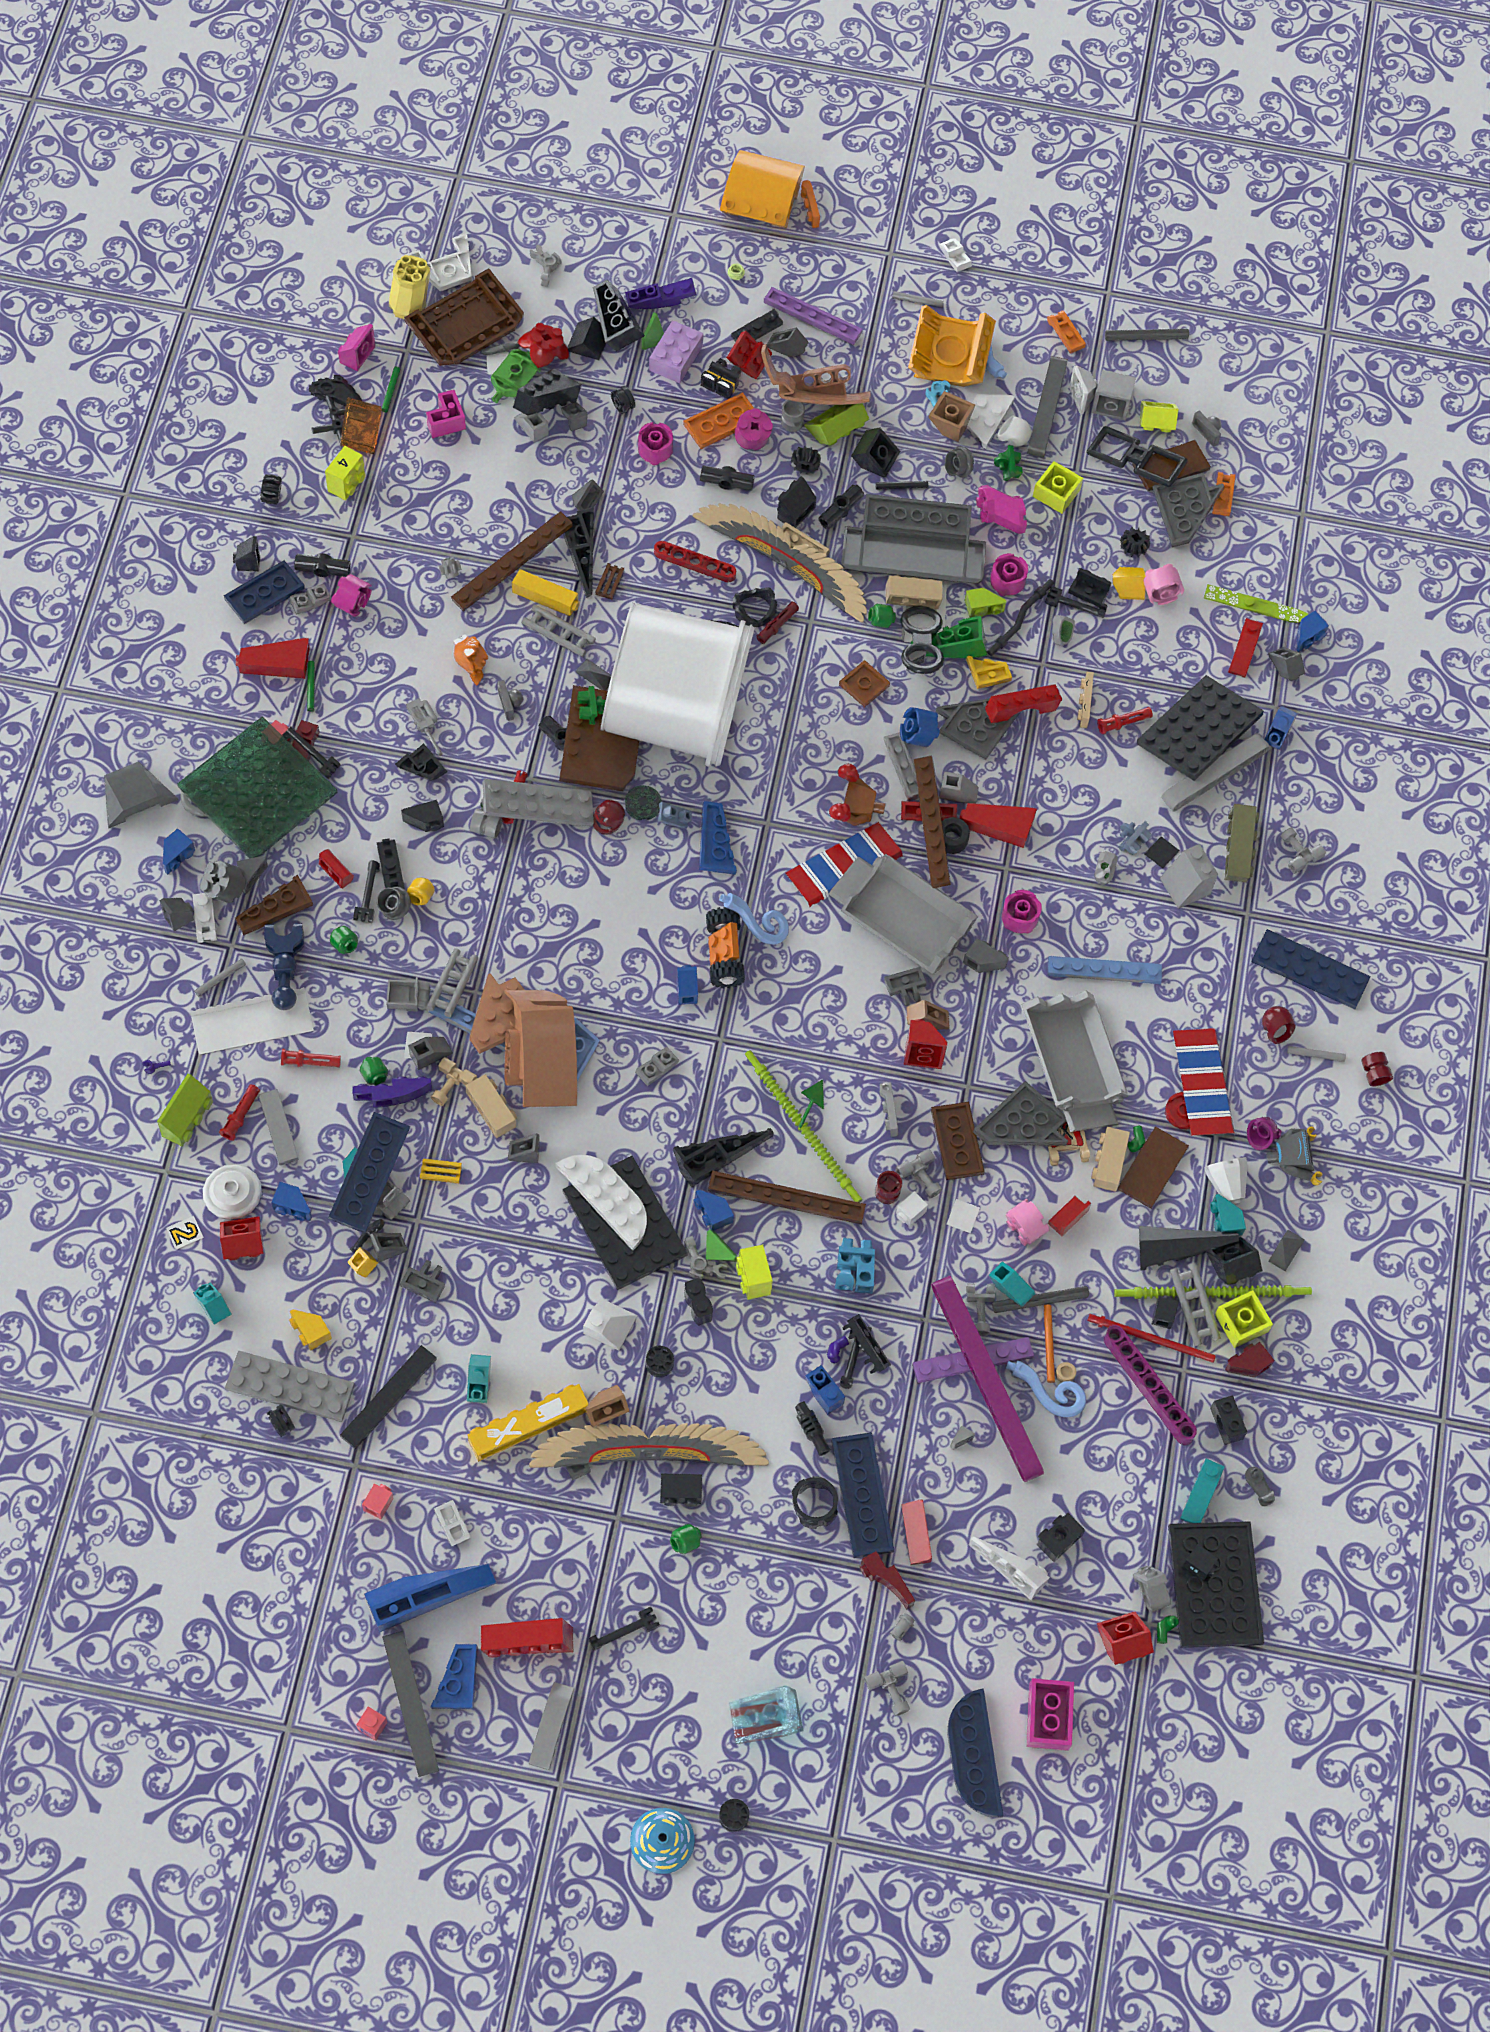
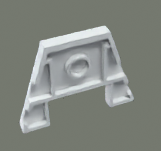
M466 233L452 238V243L457 250L456 253L427 262L430 268L429 282L440 292L472 281ZM420 250L405 254L423 258Z

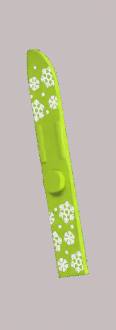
M1207 584L1204 599L1292 623H1300L1301 619L1308 615L1306 612L1293 607Z

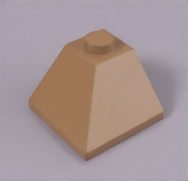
M944 391L928 418L943 436L958 442L967 428L975 404Z

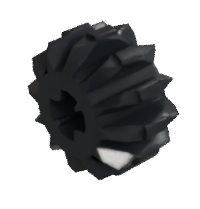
M804 446V448L798 447L797 450L793 451L791 466L794 467L795 471H799L800 474L802 472L814 474L819 469L821 457L818 450Z
M265 474L261 487V502L266 504H277L279 502L282 486L280 476Z
M1131 527L1130 530H1125L1120 539L1121 549H1124L1125 554L1130 553L1131 557L1136 555L1139 558L1141 554L1145 555L1150 547V535H1146V530L1140 531V528L1135 530Z

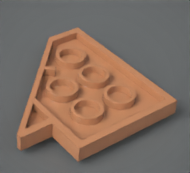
M491 973L487 976L469 1039L479 1054L504 1043L506 1031L508 1029H515L514 1003L505 994V990H524L516 977L498 984Z

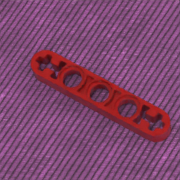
M658 541L654 545V555L661 560L724 582H732L736 579L737 570L735 566L666 541ZM681 553L683 557L677 559L674 557V554ZM692 559H698L700 563L695 565L692 564L690 561ZM712 564L715 565L717 568L715 570H709L707 566Z

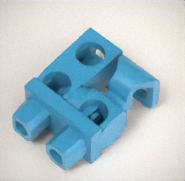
M843 1238L838 1251L837 1269L840 1270V1273L836 1278L835 1289L853 1291L854 1277L851 1271H856L855 1292L873 1293L875 1249H873L871 1240H861V1248L853 1247V1239Z

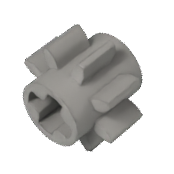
M454 557L441 560L442 565H439L441 575H445L447 579L458 576V571L462 570L459 560L455 561Z

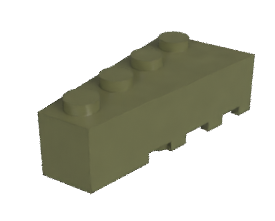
M1234 804L1228 813L1230 822L1227 834H1231V837H1228L1226 845L1229 855L1226 856L1224 880L1247 883L1250 877H1253L1254 866H1251V860L1255 858L1256 849L1253 848V841L1256 842L1257 830H1254L1255 824L1259 820V813L1256 812L1257 806Z

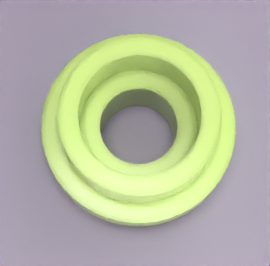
M738 263L732 264L728 269V276L733 280H740L745 275L744 268Z

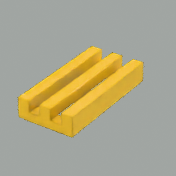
M423 1159L420 1179L459 1184L462 1163ZM425 1171L436 1172L440 1174H454L456 1175V1177L425 1174Z

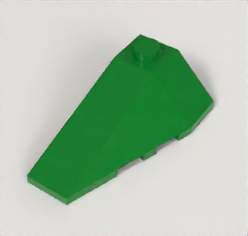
M981 616L962 619L958 621V625L951 628L948 626L943 627V631L931 636V644L942 651L944 658L967 659V656L976 658L987 655ZM926 651L925 657H935L932 653Z

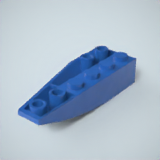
M489 1564L402 1577L366 1592L364 1596L380 1633L496 1584V1580Z

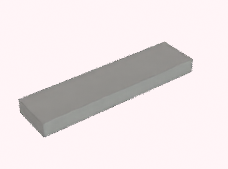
M900 732L884 736L883 740L907 801L919 798L915 765L906 743L901 740Z
M278 1089L258 1094L279 1165L299 1160Z

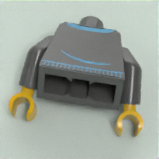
M1311 1126L1307 1130L1289 1129L1280 1139L1276 1140L1277 1151L1266 1153L1268 1163L1279 1162L1280 1168L1286 1174L1310 1181L1313 1185L1321 1184L1322 1181L1317 1180L1316 1177H1321L1323 1175L1322 1172L1317 1171L1314 1174L1311 1172L1314 1171L1310 1141H1313L1317 1135L1310 1133H1313L1315 1128Z

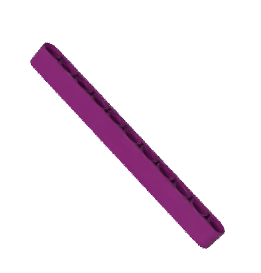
M947 1276L931 1283L934 1295L1022 1480L1028 1482L1043 1475V1467L953 1278Z

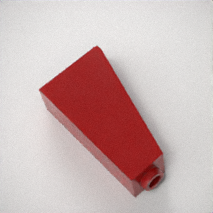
M309 638L240 648V654L236 655V666L239 667L241 674L305 679L310 652Z
M968 803L966 810L962 809L959 819L968 825L970 831L1024 848L1037 809Z

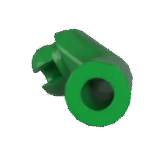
M1140 1125L1133 1127L1135 1138L1127 1144L1131 1152L1139 1151L1146 1142L1143 1128Z
M1169 1615L1158 1622L1157 1643H1167V1633L1179 1624L1176 1616Z

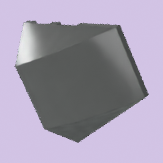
M139 761L104 775L108 829L126 822L125 818L157 804H160L162 807L178 800Z

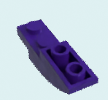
M692 278L661 287L656 283L625 292L628 307L633 309L671 307L682 304V299L697 295Z
M400 1076L392 1078V1086L387 1084H378L377 1086L359 1084L353 1086L352 1094L354 1101H372L373 1108L389 1107L403 1104L425 1095L432 1090L431 1078L424 1076L417 1078Z

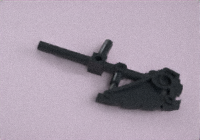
M334 375V379L320 378L318 381L312 382V385H309L311 395L327 402L330 411L329 416L332 419V424L316 426L311 429L312 434L333 431L334 434H337L342 449L344 446L348 447L344 436V423L342 418L339 419V416L349 414L350 412L365 415L368 414V411L353 386L348 384V381L341 375ZM334 402L348 408L337 409Z

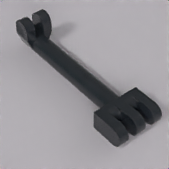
M1053 586L1049 590L1048 598L1045 599L1047 605L1056 607L1059 602L1104 618L1108 607L1107 604L1101 603L1098 609L1061 596L1063 590Z
M291 726L282 734L285 739L292 737L322 765L318 771L327 779L332 776L328 771L334 774L336 771L334 767L339 768L341 766L333 756L328 760L325 759Z
M370 860L368 863V875L362 907L355 906L353 920L355 921L358 920V916L361 914L362 922H365L366 915H369L368 922H373L375 911L370 909L369 905L375 874L380 871V863L375 860Z
M857 1336L854 1338L845 1374L840 1380V1386L845 1389L851 1388L853 1383L852 1376L860 1350Z
M652 1607L638 1612L640 1619L601 1638H597V1635L591 1636L589 1642L592 1650L600 1649L603 1645L642 1627H645L647 1633L660 1627L659 1622L650 1624V1622L657 1619L655 1614L649 1617L646 1616L653 1612Z

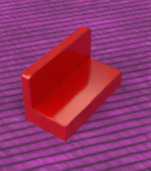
M1074 1196L1048 1221V1224L1059 1235L1063 1236L1089 1211L1091 1202L1087 1201L1084 1204L1079 1198Z

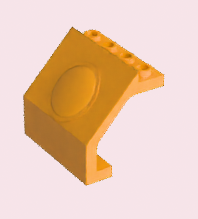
M928 305L922 306L908 368L915 373L914 377L931 381L946 380L951 385L961 387L983 383L996 320L987 313H981L978 321L942 316Z

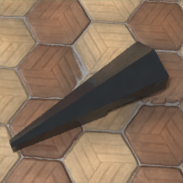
M593 507L577 511L576 515L567 517L573 526L563 533L586 598L592 595Z
M767 1128L766 1131H752L740 1136L736 1134L711 1139L708 1142L699 1144L695 1142L689 1146H675L673 1152L680 1173L692 1188L710 1177L712 1171L721 1170L773 1137L774 1132L771 1128Z
M1139 1226L1140 1271H1144L1152 1265H1164V1262L1173 1259L1179 1261L1204 1254L1206 1250L1217 1248L1218 1250L1223 1248V1245L1235 1242V1244H1239V1234Z

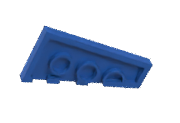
M704 801L702 804L699 870L736 875L737 869L734 865V855L730 846V837L727 833V823L722 803Z

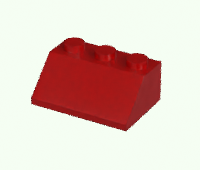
M923 1019L910 1021L903 1065L942 1069L948 1042L930 1022H926Z

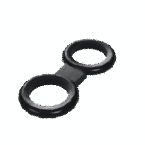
M927 606L910 607L901 614L900 618L902 628L907 633L913 635V644L908 645L902 651V663L908 670L914 673H934L944 663L942 651L931 644V636L938 633L942 628V617L936 610ZM915 614H925L932 617L935 624L930 628L920 629L912 626L908 622V618ZM915 651H928L936 657L937 661L929 666H920L913 663L909 659V655Z

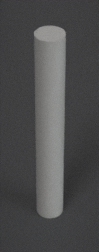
M893 291L892 296L895 299L941 308L944 302L942 300Z
M241 958L194 990L198 997L245 966L246 963Z
M1288 1046L1287 1050L1288 1054L1344 1062L1346 1059V1054L1293 1046Z

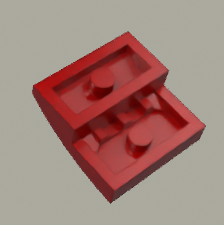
M743 331L726 358L734 366L741 368L742 372L757 379L765 367L761 353L764 343L762 341L756 342L747 331Z

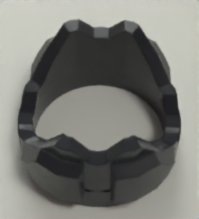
M769 587L755 588L749 591L744 590L736 593L733 597L732 606L735 610V617L740 622L741 620L746 621L745 625L764 626L771 621L777 612L775 593ZM749 597H759L764 599L770 608L762 619L756 620L746 613L740 603Z
M813 1476L800 1480L792 1489L793 1508L804 1527L817 1529L819 1526H828L835 1520L838 1515V1494L835 1487L828 1480L819 1476ZM808 1488L826 1489L833 1496V1507L824 1516H808L798 1506V1495Z

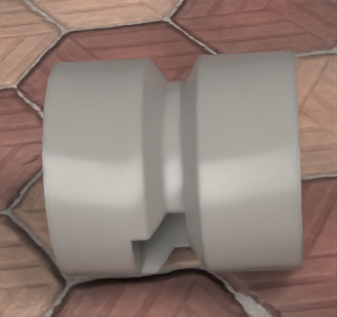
M790 400L784 402L781 425L785 430L796 432L803 427L805 406L802 402Z
M477 808L471 819L470 831L477 834L484 832L485 836L496 839L500 832L503 817L484 815V810Z

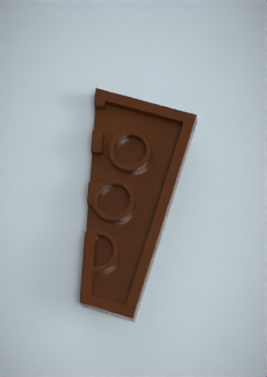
M298 874L288 884L284 883L278 887V891L272 895L268 894L265 896L261 903L252 905L235 917L243 936L265 927L267 924H272L313 906V902Z

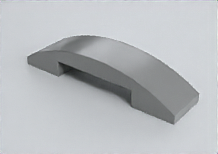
M556 1682L553 1683L535 1738L529 1765L546 1770L550 1769L555 1747L574 1691L573 1687Z

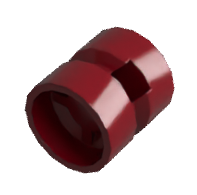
M1374 1052L1361 1059L1364 1071L1368 1072L1366 1077L1370 1086H1381L1393 1080L1391 1069L1386 1066L1388 1060L1384 1052Z
M885 1171L879 1175L875 1187V1196L879 1202L892 1204L898 1200L902 1188L901 1176L894 1171Z

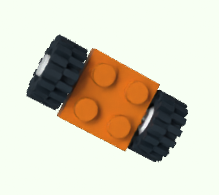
M718 907L717 910L711 909L706 914L707 930L712 934L708 937L711 983L717 988L720 986L721 988L740 986L745 982L744 965L740 961H736L739 958L738 930L741 927L740 915L726 907H723V909Z

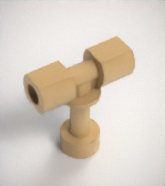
M444 1057L438 1067L440 1071L447 1074L446 1078L448 1080L440 1091H434L431 1099L436 1104L444 1106L448 1100L446 1095L454 1084L459 1085L461 1082L467 1085L476 1080L477 1075L467 1069L464 1071L458 1069L456 1063Z

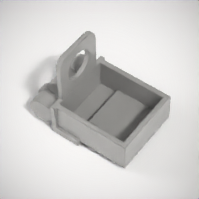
M416 977V980L388 979L387 1009L418 1011L419 1008L420 1010H427L426 1007L431 991L430 983L419 982L418 977Z
M388 1180L375 1210L382 1216L385 1215L386 1218L392 1220L407 1206L410 1199L403 1193L402 1189L400 1190Z

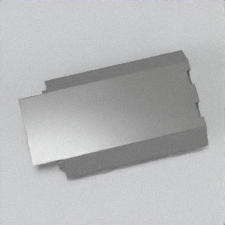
M887 854L877 857L873 865L857 857L829 893L831 897L844 905L841 912L932 974L940 970L945 959L951 956L958 947L960 940L968 934L978 918L976 914L939 889H933L930 883Z
M1085 990L1069 998L1061 993L1046 1001L1037 996L1022 1003L1021 1006L1056 1107L1064 1112L1070 1132L1119 1125L1112 1104L1123 1102L1124 1098L1129 1097L1093 994Z

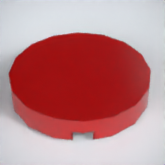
M1184 1092L1175 1093L1167 1101L1165 1115L1173 1126L1187 1130L1190 1129Z

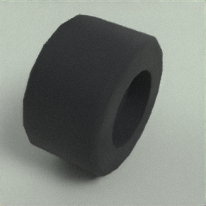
M951 817L944 819L942 825L946 853H960L968 845L969 827L959 818ZM948 832H954L958 834L960 838L950 839L945 834Z

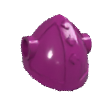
M1270 1117L1255 1118L1250 1121L1247 1127L1248 1142L1256 1150L1267 1149L1275 1139L1280 1138L1282 1133L1281 1129L1277 1127V1124Z

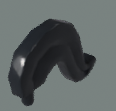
M378 1219L370 1224L366 1233L361 1234L350 1250L355 1253L364 1245L372 1233H378L385 1225L384 1220Z

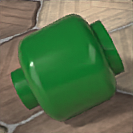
M877 603L868 612V620L875 627L888 628L896 619V613L893 612V608L890 605Z
M339 926L332 931L330 944L339 953H351L357 948L358 936L349 927Z
M367 1057L362 1061L359 1071L367 1084L377 1086L386 1081L388 1069L381 1058Z
M685 1524L672 1531L670 1544L675 1552L687 1554L700 1546L702 1535L697 1527Z

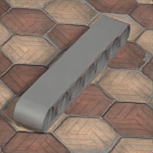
M1256 733L1221 755L1195 781L1186 777L1166 790L1161 798L1173 812L1177 811L1262 757L1269 751L1271 746L1259 733Z

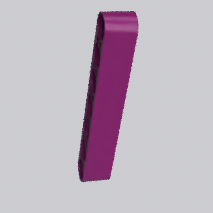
M1118 1325L1110 1326L1104 1336V1343L1177 1442L1181 1445L1191 1444L1197 1434V1428L1125 1331ZM1110 1334L1117 1335L1119 1339H1112ZM1121 1350H1127L1131 1355L1126 1356ZM1133 1366L1141 1367L1142 1372H1137ZM1145 1382L1153 1383L1154 1388L1147 1387ZM1163 1398L1167 1404H1161L1157 1399ZM1170 1414L1176 1415L1179 1420H1172ZM1182 1431H1188L1191 1434V1436H1184L1182 1434Z

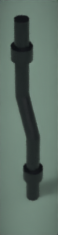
M1049 579L1042 587L1039 586L1034 591V594L1021 606L1014 626L1003 636L995 640V644L987 651L988 655L993 656L999 649L1008 644L1007 641L1021 629L1027 610L1038 599H1042L1047 594V591L1054 585L1053 580Z

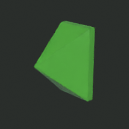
M653 312L644 332L645 336L642 337V349L644 350L657 346L664 335L660 320L655 312Z
M709 1229L706 1241V1260L737 1262L736 1257L738 1256L715 1231Z

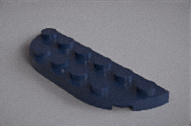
M984 1688L962 1697L953 1708L948 1720L947 1735L953 1776L960 1797L971 1809L985 1816L1003 1817Z

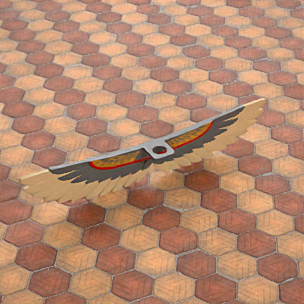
M721 503L718 506L710 504L708 505L709 508H699L701 513H693V517L698 521L772 559L804 580L843 612H846L861 623L864 622L862 613L867 614V609L864 606L867 603L862 597L864 593L858 588L859 583L852 579L850 573L842 570L843 566L835 563V560L832 558H826V554L817 553V549L810 548L806 544L791 549V540L787 531L784 533L780 526L776 528L772 520L768 522L767 518L763 515L760 517L755 511L750 513L742 506L739 509L733 504H729V507Z
M683 1423L677 1427L676 1424H671L667 1427L661 1425L653 1431L650 1438H647L645 1433L635 1425L629 1427L628 1425L620 1424V1427L614 1424H608V1426L599 1424L594 1427L585 1425L584 1429L570 1428V1431L558 1432L557 1436L559 1437L547 1438V1443H542L538 1446V1449L541 1450H536L532 1453L531 1458L536 1459L529 1463V1467L558 1468L633 1460H672L737 1466H767L769 1461L762 1457L766 1455V1452L761 1448H756L759 1446L758 1443L748 1441L750 1437L738 1435L739 1431L726 1430V1427L711 1429L712 1425L710 1424L700 1425L698 1423L689 1426L688 1423Z

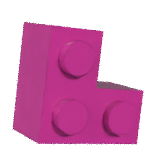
M455 390L438 393L439 409L426 412L427 426L432 438L465 430V415Z

